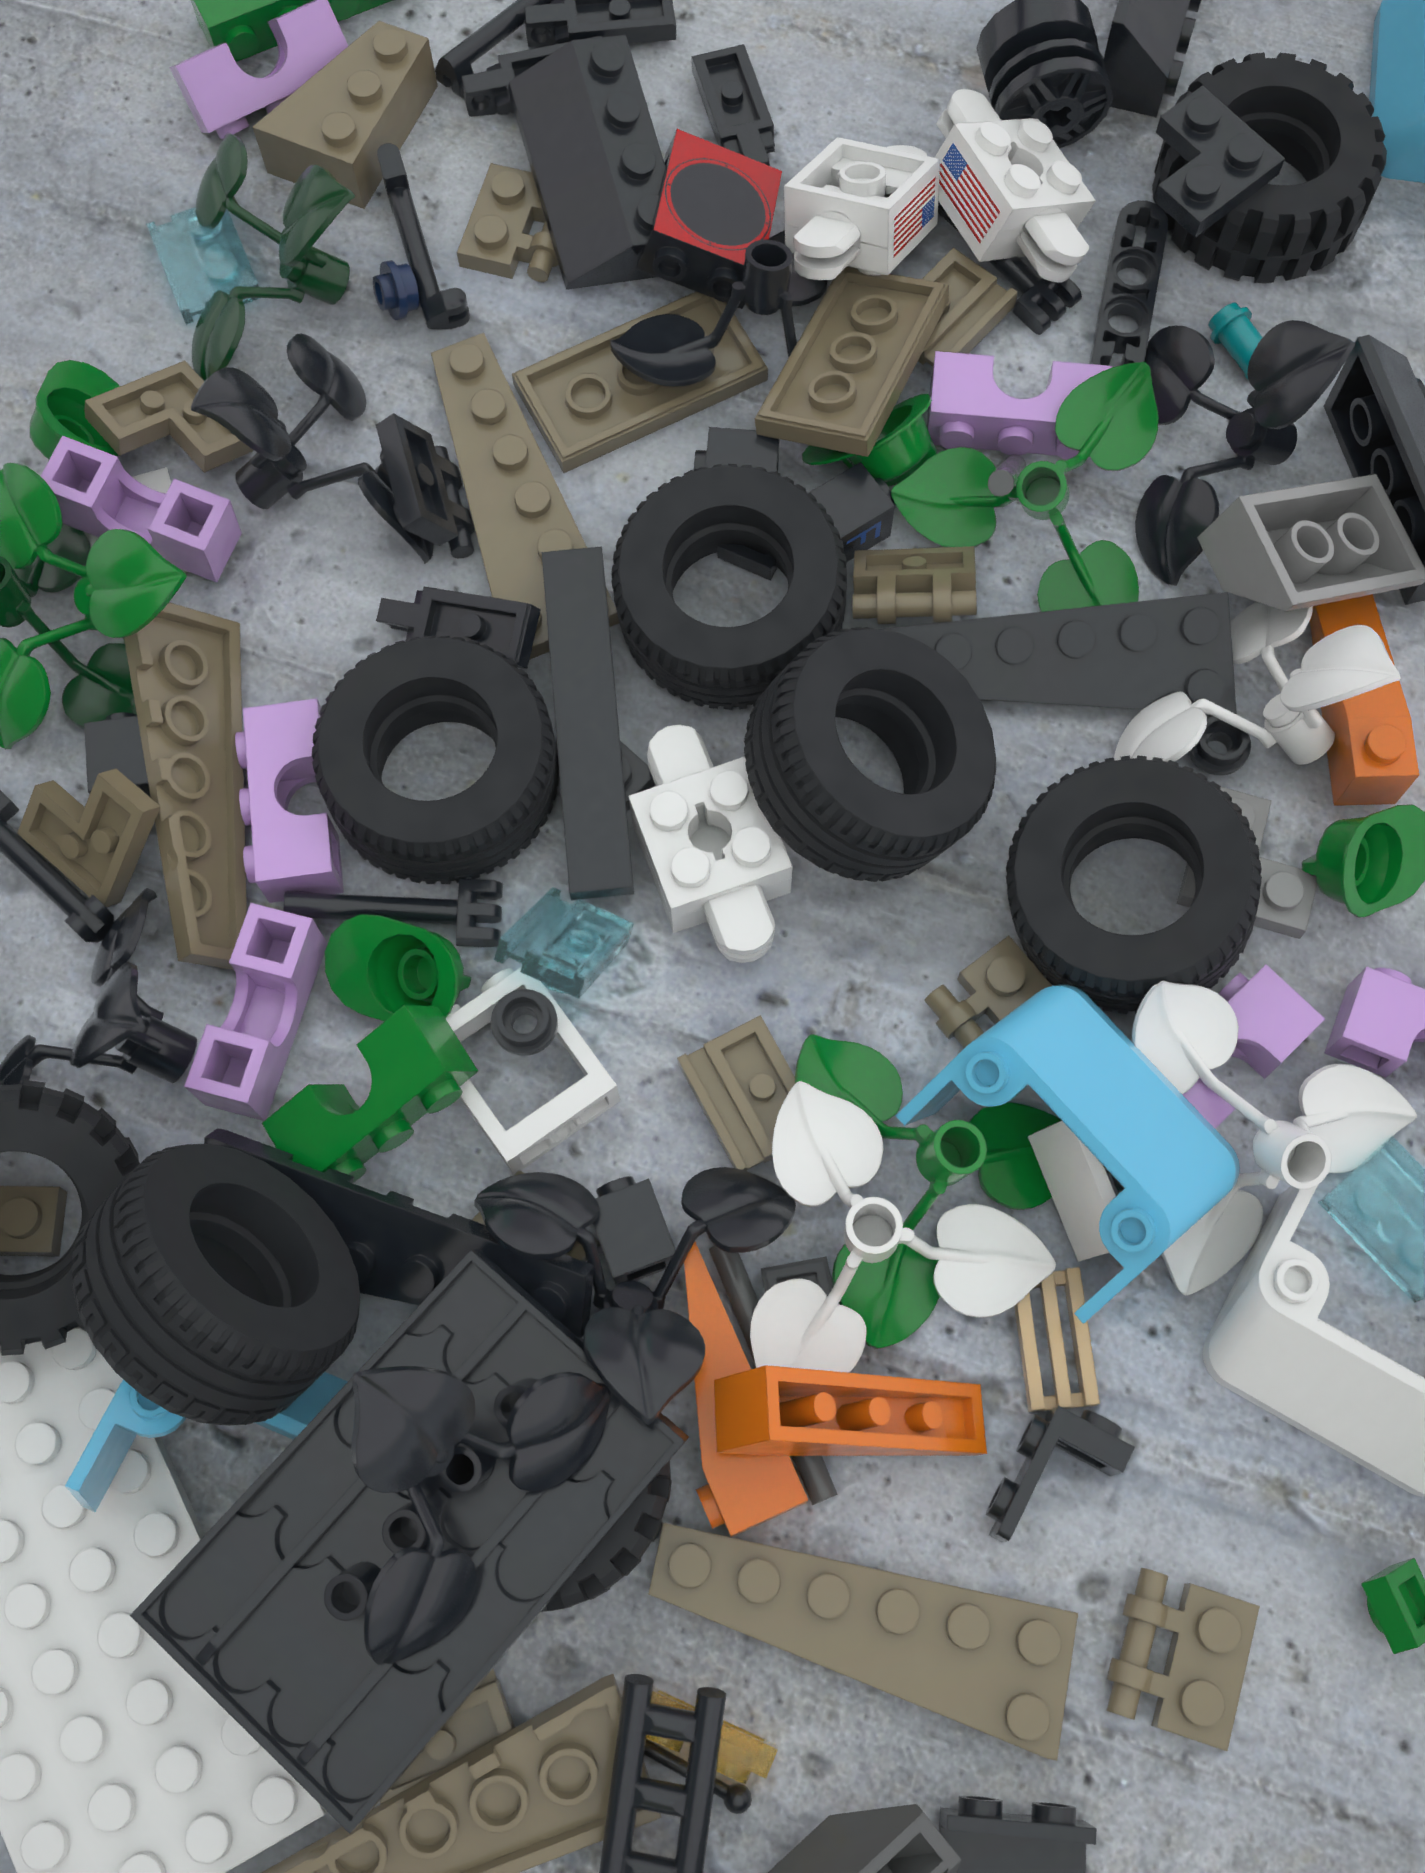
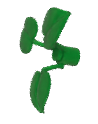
M1144 362L1119 365L1090 377L1073 389L1059 408L1056 416L1055 432L1058 440L1064 446L1079 451L1078 454L1066 461L1058 460L1056 464L1048 461H1037L1029 464L1021 471L1016 486H1014L1009 494L996 496L989 490L988 479L997 468L988 457L972 448L957 447L941 451L932 456L910 476L892 488L891 495L897 508L918 533L942 547H977L987 542L996 530L997 521L994 508L1005 507L1014 501H1020L1022 508L1029 516L1038 520H1051L1069 558L1051 564L1043 573L1037 594L1041 612L1138 602V576L1135 566L1127 553L1111 541L1100 540L1090 544L1079 554L1061 513L1066 508L1070 496L1065 477L1067 472L1082 466L1089 457L1097 467L1105 471L1124 470L1139 463L1152 449L1158 433L1159 417L1150 367Z
M6 463L3 465V469L0 470V556L5 558L13 569H26L33 564L38 555L47 564L81 576L82 579L78 581L74 589V602L77 609L85 615V618L24 639L17 648L8 639L0 638V747L5 749H12L17 742L30 736L42 723L50 704L51 690L49 679L43 665L36 658L30 656L34 649L87 630H98L105 636L112 638L131 636L148 625L166 607L187 577L181 569L163 558L143 537L125 529H112L100 535L89 551L86 566L54 554L47 545L59 536L62 529V515L58 500L50 486L40 475L29 467L18 463Z
M815 1034L809 1035L803 1042L796 1064L795 1084L799 1081L805 1082L824 1093L853 1103L872 1118L884 1139L914 1140L919 1143L916 1151L917 1167L930 1184L928 1190L903 1222V1228L914 1230L936 1199L946 1191L947 1186L956 1184L976 1170H978L980 1186L987 1196L1009 1209H1032L1052 1198L1028 1136L1062 1121L1060 1118L1031 1106L1007 1102L999 1106H986L982 1108L969 1122L964 1120L949 1121L934 1132L925 1124H921L917 1128L887 1126L883 1122L891 1119L899 1111L903 1098L901 1078L894 1065L880 1052L859 1043L831 1040ZM846 1244L842 1246L834 1262L832 1273L833 1287L850 1254ZM898 1244L894 1253L881 1262H861L839 1304L853 1309L863 1318L866 1325V1345L874 1349L892 1346L912 1335L927 1320L940 1297L933 1281L934 1270L939 1260L928 1259L907 1245Z

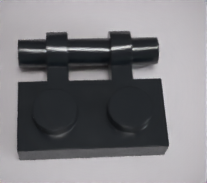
M394 413L376 424V429L382 448L380 453L381 463L389 475L395 498L393 509L397 520L406 531L414 533L436 545L441 546L448 542L451 555L454 558L459 559L470 556L474 552L470 536L474 532V525L470 511L462 506L458 492L462 486L458 466L450 461L446 447L434 446L432 435L429 432Z

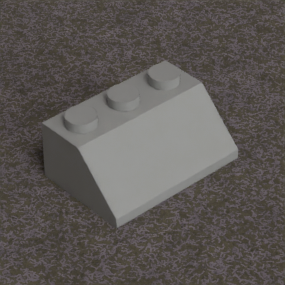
M1376 474L1239 496L1197 537L1222 590L1285 612L1422 585L1425 582V567Z

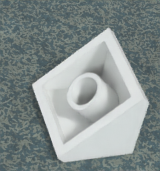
M1063 1121L1029 1135V1141L1077 1261L1080 1262L1109 1253L1101 1240L1099 1232L1100 1217L1105 1207L1125 1188Z

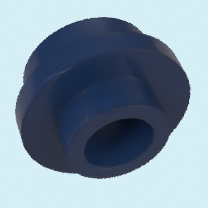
M393 260L382 262L380 264V275L373 277V290L377 304L382 311L388 310L394 320L405 319L409 311L417 310L419 307V292L414 273L407 263L396 265Z

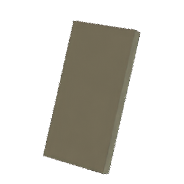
M846 267L832 280L754 418L757 435L868 457L949 302V284L893 274L872 276L861 273L857 268Z
M694 292L512 373L515 389L563 473L768 380V368L735 314L719 345L709 349L716 359L714 372L706 379L692 385L670 387L646 381L624 367L611 351L610 340L621 337L638 322L662 314H678L690 318L703 328L706 337L715 329L727 303L699 292Z

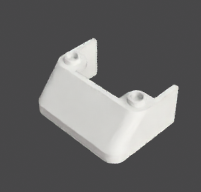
M1318 1185L1309 1189H1298L1291 1186L1278 1196L1205 1340L1203 1347L1205 1367L1211 1377L1225 1388L1407 1492L1425 1497V1378L1317 1318L1329 1293L1330 1282L1327 1270L1318 1257L1290 1240Z

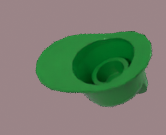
M74 360L57 362L47 372L35 398L36 406L29 426V436L34 446L46 458L50 459L61 437L65 436L118 456L114 449L85 418V400L120 387L119 384L105 372L88 363Z
M920 394L895 405L868 457L809 445L802 453L803 463L822 465L842 460L851 468L861 462L874 479L881 478L888 486L900 483L925 461L937 454L922 415L932 402L930 395Z
M1412 804L1396 805L1366 817L1337 820L1325 829L1319 841L1316 854L1302 861V870L1316 876V882L1320 891L1330 899L1345 904L1348 911L1358 918L1370 916L1375 912L1402 903L1414 895L1425 881V811Z
M361 914L345 920L331 934L325 950V973L335 995L348 1008L361 1015L381 1021L387 1020L405 1004L438 1007L446 1018L451 1013L460 991L468 988L471 983L472 977L464 974V967L459 952L448 939L424 928L380 915Z

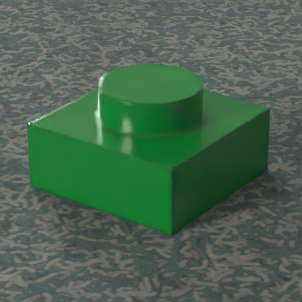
M1415 1558L1390 1565L1361 1583L1367 1596L1369 1615L1376 1628L1385 1635L1393 1654L1418 1648L1425 1643V1579Z

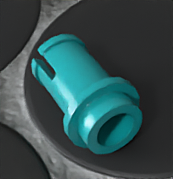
M1234 302L1219 310L1209 321L1208 326L1212 330L1210 339L1215 344H1223L1243 370L1244 376L1248 379L1247 373L1250 358L1263 337L1250 321L1252 312L1248 307L1240 308Z

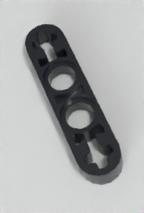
M1137 200L1128 203L1121 209L1110 248L1089 364L1109 366L1113 352L1123 354L1121 365L1144 362L1168 231L1167 215L1160 206L1153 202ZM1135 226L1145 227L1146 237L1142 248L1132 247L1136 232ZM1125 268H1134L1140 270L1145 275L1147 281L1140 285H1129L1120 280L1117 273ZM1115 315H1127L1137 322L1139 328L1130 333H1122L1111 327L1108 320Z

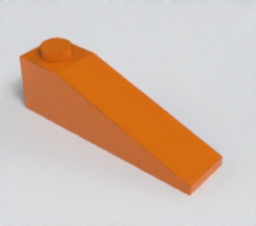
M1373 594L1313 606L1310 619L1313 645L1340 629L1354 625H1366L1371 627L1380 636L1394 664ZM1395 681L1349 699L1321 707L1322 717L1335 733L1334 742L1327 751L1334 806L1396 804L1418 778L1419 769L1412 721L1400 681Z
M694 1242L684 1261L689 1321L699 1330L705 1343L704 1362L701 1370L694 1378L702 1470L708 1484L696 1489V1492L712 1529L725 1524L730 1537H734L807 1503L808 1498L789 1456L717 1453L714 1380L751 1370V1367L698 1246Z
M768 1365L714 1380L717 1453L768 1456H978L987 1454L981 1384Z

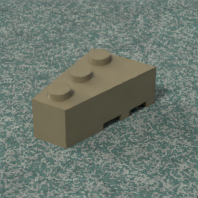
M382 21L375 23L252 127L267 173L296 183L307 167L318 165L327 169L338 182L354 193L355 198L349 204L365 209L383 179L377 156L379 147L383 144L391 143L396 145L399 150L401 149L438 87L429 39Z

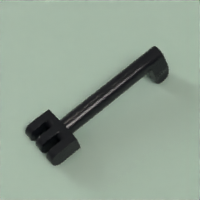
M516 0L439 59L435 68L437 81L445 87L452 86V91L464 99L461 76L474 74L471 64L525 24L524 6L551 4V1L554 0Z
M383 144L379 147L377 156L408 264L416 279L419 301L426 325L429 329H453L464 326L470 319L466 294L460 288L440 291L412 199L400 151L394 144Z
M938 201V213L958 231ZM1017 256L989 261L1023 294L1017 299L1012 312L1038 335H1041L1051 326L1050 320L1057 321L1066 313V306L1071 308L1082 299L1080 289L1072 280L1068 279L1059 283L1040 278Z
M0 790V852L68 916L64 921L85 942L102 941L114 923V915L93 894L86 899L6 823L19 809Z
M459 878L458 900L286 891L283 911L314 919L348 920L361 914L380 915L406 923L457 925L456 946L497 947L501 944V931L490 927H476V923L500 922L502 919V907L496 904L477 903V899L497 900L502 898L503 883L496 880Z

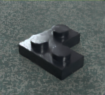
M1201 86L1160 116L1156 133L1189 163L1159 184L1154 201L1196 238L1278 176L1285 158L1204 86Z

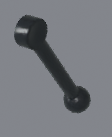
M646 1739L644 1755L686 1778L687 1761ZM717 1778L715 1779L714 1794L724 1800V1805L731 1813L742 1814L748 1810L752 1797L745 1785L740 1783L728 1785Z

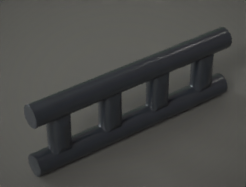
M629 1674L625 1676L599 1873H703L726 1702V1693L723 1690L714 1687L699 1688L696 1695L695 1711L651 1703L654 1680L642 1674ZM647 1735L690 1743L685 1785L641 1777ZM637 1809L681 1817L675 1859L632 1851Z

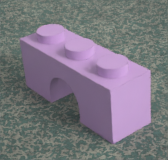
M313 0L268 21L277 41L278 60L274 69L263 78L250 76L241 70L235 62L227 43L214 46L169 67L201 133H210L216 130L219 138L223 139L227 133L235 134L250 125L246 115L265 107L267 113H270L348 47L328 0Z
M935 351L929 392L932 402L928 407L927 429L933 444L946 449L966 447L997 450L1007 455H1023L1026 453L1056 455L1065 460L1076 456L1079 451L1064 446L1057 438L1055 425L1059 408L1064 399L1078 385L1090 377L1112 368V366L1053 361L1046 390L1033 398L1018 399L1005 394L996 385L993 377L994 356Z
M65 436L61 437L41 474V477L50 486L58 500L63 524L97 537L112 529H125L135 532L143 537L171 564L216 583L242 534L229 499L177 479H173L166 494L155 491L131 477L124 470L117 456Z
M317 698L243 708L244 731L236 732L235 734L237 758L240 767L247 769L248 788H243L239 791L241 815L246 826L251 825L253 843L251 846H245L243 850L245 872L248 882L250 884L256 883L269 903L284 901L286 891L322 894L344 893L339 835L328 814L295 815L288 812V805L294 793L304 785L316 782V774L312 765L314 761L312 758V747L314 746L313 733L316 731L315 724L317 719L321 717L319 714L321 706Z
M250 903L229 961L236 973V988L230 1011L221 1027L206 1024L184 1085L205 1106L262 1121L267 1119L327 946L326 939L312 918Z
M1267 965L1250 980L1240 972L1218 993L1232 1007L1239 1026L1237 1044L1231 1056L1248 1063L1264 1079L1325 1020L1320 1013ZM1200 1078L1191 1089L1182 1094L1215 1129L1235 1110L1234 1107L1208 1088Z
M1366 967L1346 988L1324 1053L1386 1078L1407 1061L1413 1042H1425V989L1411 984V979L1399 971L1389 968L1372 969Z

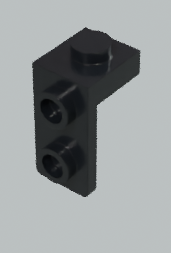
M1060 1406L1048 1411L1045 1419L1034 1414L1016 1452L1025 1456L1026 1459L1014 1482L1006 1477L1002 1479L986 1511L988 1517L996 1520L989 1536L1001 1543L1011 1539L1055 1446L1109 1476L1123 1473L1135 1447L1119 1439L1122 1428L1111 1420L1089 1410H1084L1081 1417Z

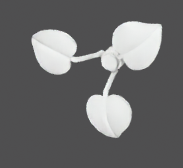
M1254 602L1230 622L1233 664L1246 663L1262 653V659L1281 691L1264 708L1265 727L1262 728L1207 699H1199L1191 703V700L1184 692H1175L1151 703L1131 720L1119 739L1114 760H1121L1122 756L1129 755L1130 758H1137V755L1147 756V760L1157 757L1163 758L1165 762L1169 760L1175 762L1199 742L1207 725L1205 714H1209L1256 737L1265 748H1270L1277 742L1293 763L1298 765L1308 764L1323 756L1330 749L1335 739L1334 731L1317 711V708L1349 699L1395 681H1400L1401 677L1390 659L1380 636L1371 627L1354 625L1340 629L1314 644L1304 655L1301 668L1292 671L1288 680L1275 657L1274 647L1295 640L1305 631L1312 616L1313 606L1285 612L1259 602Z
M1161 981L1151 987L1140 1003L1133 1023L1132 1043L1181 1094L1191 1089L1200 1078L1208 1088L1259 1128L1253 1139V1155L1261 1171L1239 1174L1235 1187L1162 1253L1176 1289L1187 1296L1211 1285L1233 1268L1247 1254L1260 1233L1263 1221V1207L1256 1196L1244 1190H1239L1241 1187L1263 1185L1269 1189H1274L1280 1180L1298 1189L1315 1187L1326 1178L1329 1172L1345 1173L1365 1164L1398 1131L1417 1118V1114L1401 1093L1381 1077L1354 1065L1331 1064L1316 1070L1301 1085L1298 1100L1303 1116L1295 1118L1292 1123L1284 1120L1274 1121L1222 1083L1210 1071V1069L1217 1068L1227 1062L1237 1044L1239 1026L1230 1004L1218 993L1203 986Z
M799 1081L789 1091L777 1116L772 1143L775 1174L784 1191L804 1206H820L838 1193L841 1201L851 1208L848 1212L844 1228V1241L850 1254L828 1296L819 1285L806 1279H790L775 1284L764 1293L754 1309L750 1328L751 1347L756 1368L768 1365L850 1373L862 1356L866 1343V1325L860 1314L838 1303L845 1294L862 1261L868 1263L881 1262L894 1253L898 1244H905L928 1259L939 1260L933 1274L937 1293L956 1312L975 1318L992 1317L1013 1308L1034 1287L1052 1274L1055 1270L1056 1262L1043 1242L1029 1228L1010 1215L993 1207L967 1204L946 1211L940 1217L936 1227V1238L939 1247H933L915 1236L912 1229L903 1228L901 1214L890 1201L880 1197H867L863 1199L859 1194H852L849 1188L866 1185L875 1177L880 1168L884 1150L880 1131L872 1118L853 1103L824 1093L805 1082Z

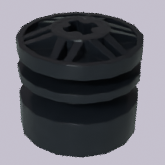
M1014 0L994 14L981 31L976 49L991 105L1000 119H1039L1040 122L1050 129L1053 140L1059 148L1071 145L1091 133L1107 116L1113 96L1108 73L1105 71L1103 56L1099 52L1097 36L1089 8L1081 0Z

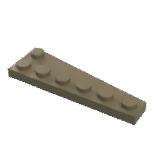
M481 333L431 352L491 595L493 598L532 604L541 609L530 659L550 652L541 552L587 548L488 340L485 334ZM606 588L609 625L612 627L619 624L616 606Z
M169 602L148 625L137 633L123 639L126 647L151 799L161 806L155 819V826L177 958L180 962L234 970L229 961L247 914L246 872L243 859L245 824L239 802V791L244 788V775L237 758L235 734L236 732H242L240 623Z
M663 1523L648 1595L1034 1754L1057 1761L1078 1613Z
M614 1674L597 1680L375 1807L350 1834L343 1827H340L262 1873H520L603 1841L622 1702ZM643 1760L641 1777L650 1778ZM637 1809L635 1828L660 1819L661 1813Z

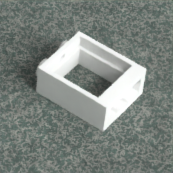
M528 963L516 971L512 968H507L496 973L484 983L481 988L482 994L463 1007H460L458 1004L453 1005L451 1013L445 1018L459 1041L462 1042L491 1022L494 1007L508 993L521 989L540 992L552 1002L558 1017L557 1038L585 1075L507 1131H505L470 1080H467L460 1086L463 1091L460 1096L461 1101L513 1175L518 1170H523L621 1101L616 1083Z

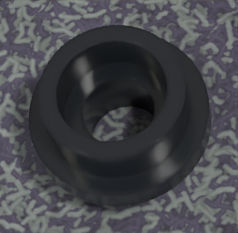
M1214 716L1207 717L1206 729L1201 739L1188 753L1193 763L1204 772L1213 775H1228L1239 770L1248 759L1251 751V740L1248 733ZM1208 742H1221L1227 748V754L1213 751L1208 746Z
M521 989L508 993L498 1001L492 1012L491 1029L497 1043L504 1050L515 1055L528 1056L541 1052L553 1041L558 1029V1017L552 1002L545 995L534 990ZM522 1015L535 1017L537 1019L535 1029L527 1034L516 1032L513 1029V1025L518 1017Z

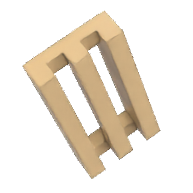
M1080 1267L1053 1271L1052 1274L1034 1288H1040L1055 1395H1043L1030 1294L1028 1293L1014 1306L1028 1412L1048 1411L1057 1406L1070 1409L1092 1407L1100 1404L1088 1320L1083 1324L1074 1314L1085 1304ZM1056 1286L1065 1287L1080 1393L1071 1394Z

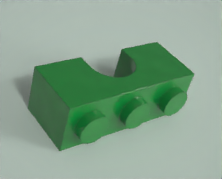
M405 1004L356 1044L369 1065L372 1078L369 1096L361 1107L355 1103L344 1084H308L262 1122L275 1147L293 1154V1162L323 1173L329 1168L353 1176L354 1183L365 1174L366 1168L364 1163L378 1152L390 1151L406 1142L414 1133L412 1125L426 1113L433 1114L439 1112L458 1100L463 1093L460 1086L474 1076L478 1069L438 1007Z

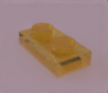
M653 1687L651 1703L695 1711L694 1705ZM723 1720L717 1772L744 1784H747L751 1772L766 1779L778 1751L777 1745ZM647 1735L646 1737L676 1752H680L684 1744L683 1741Z

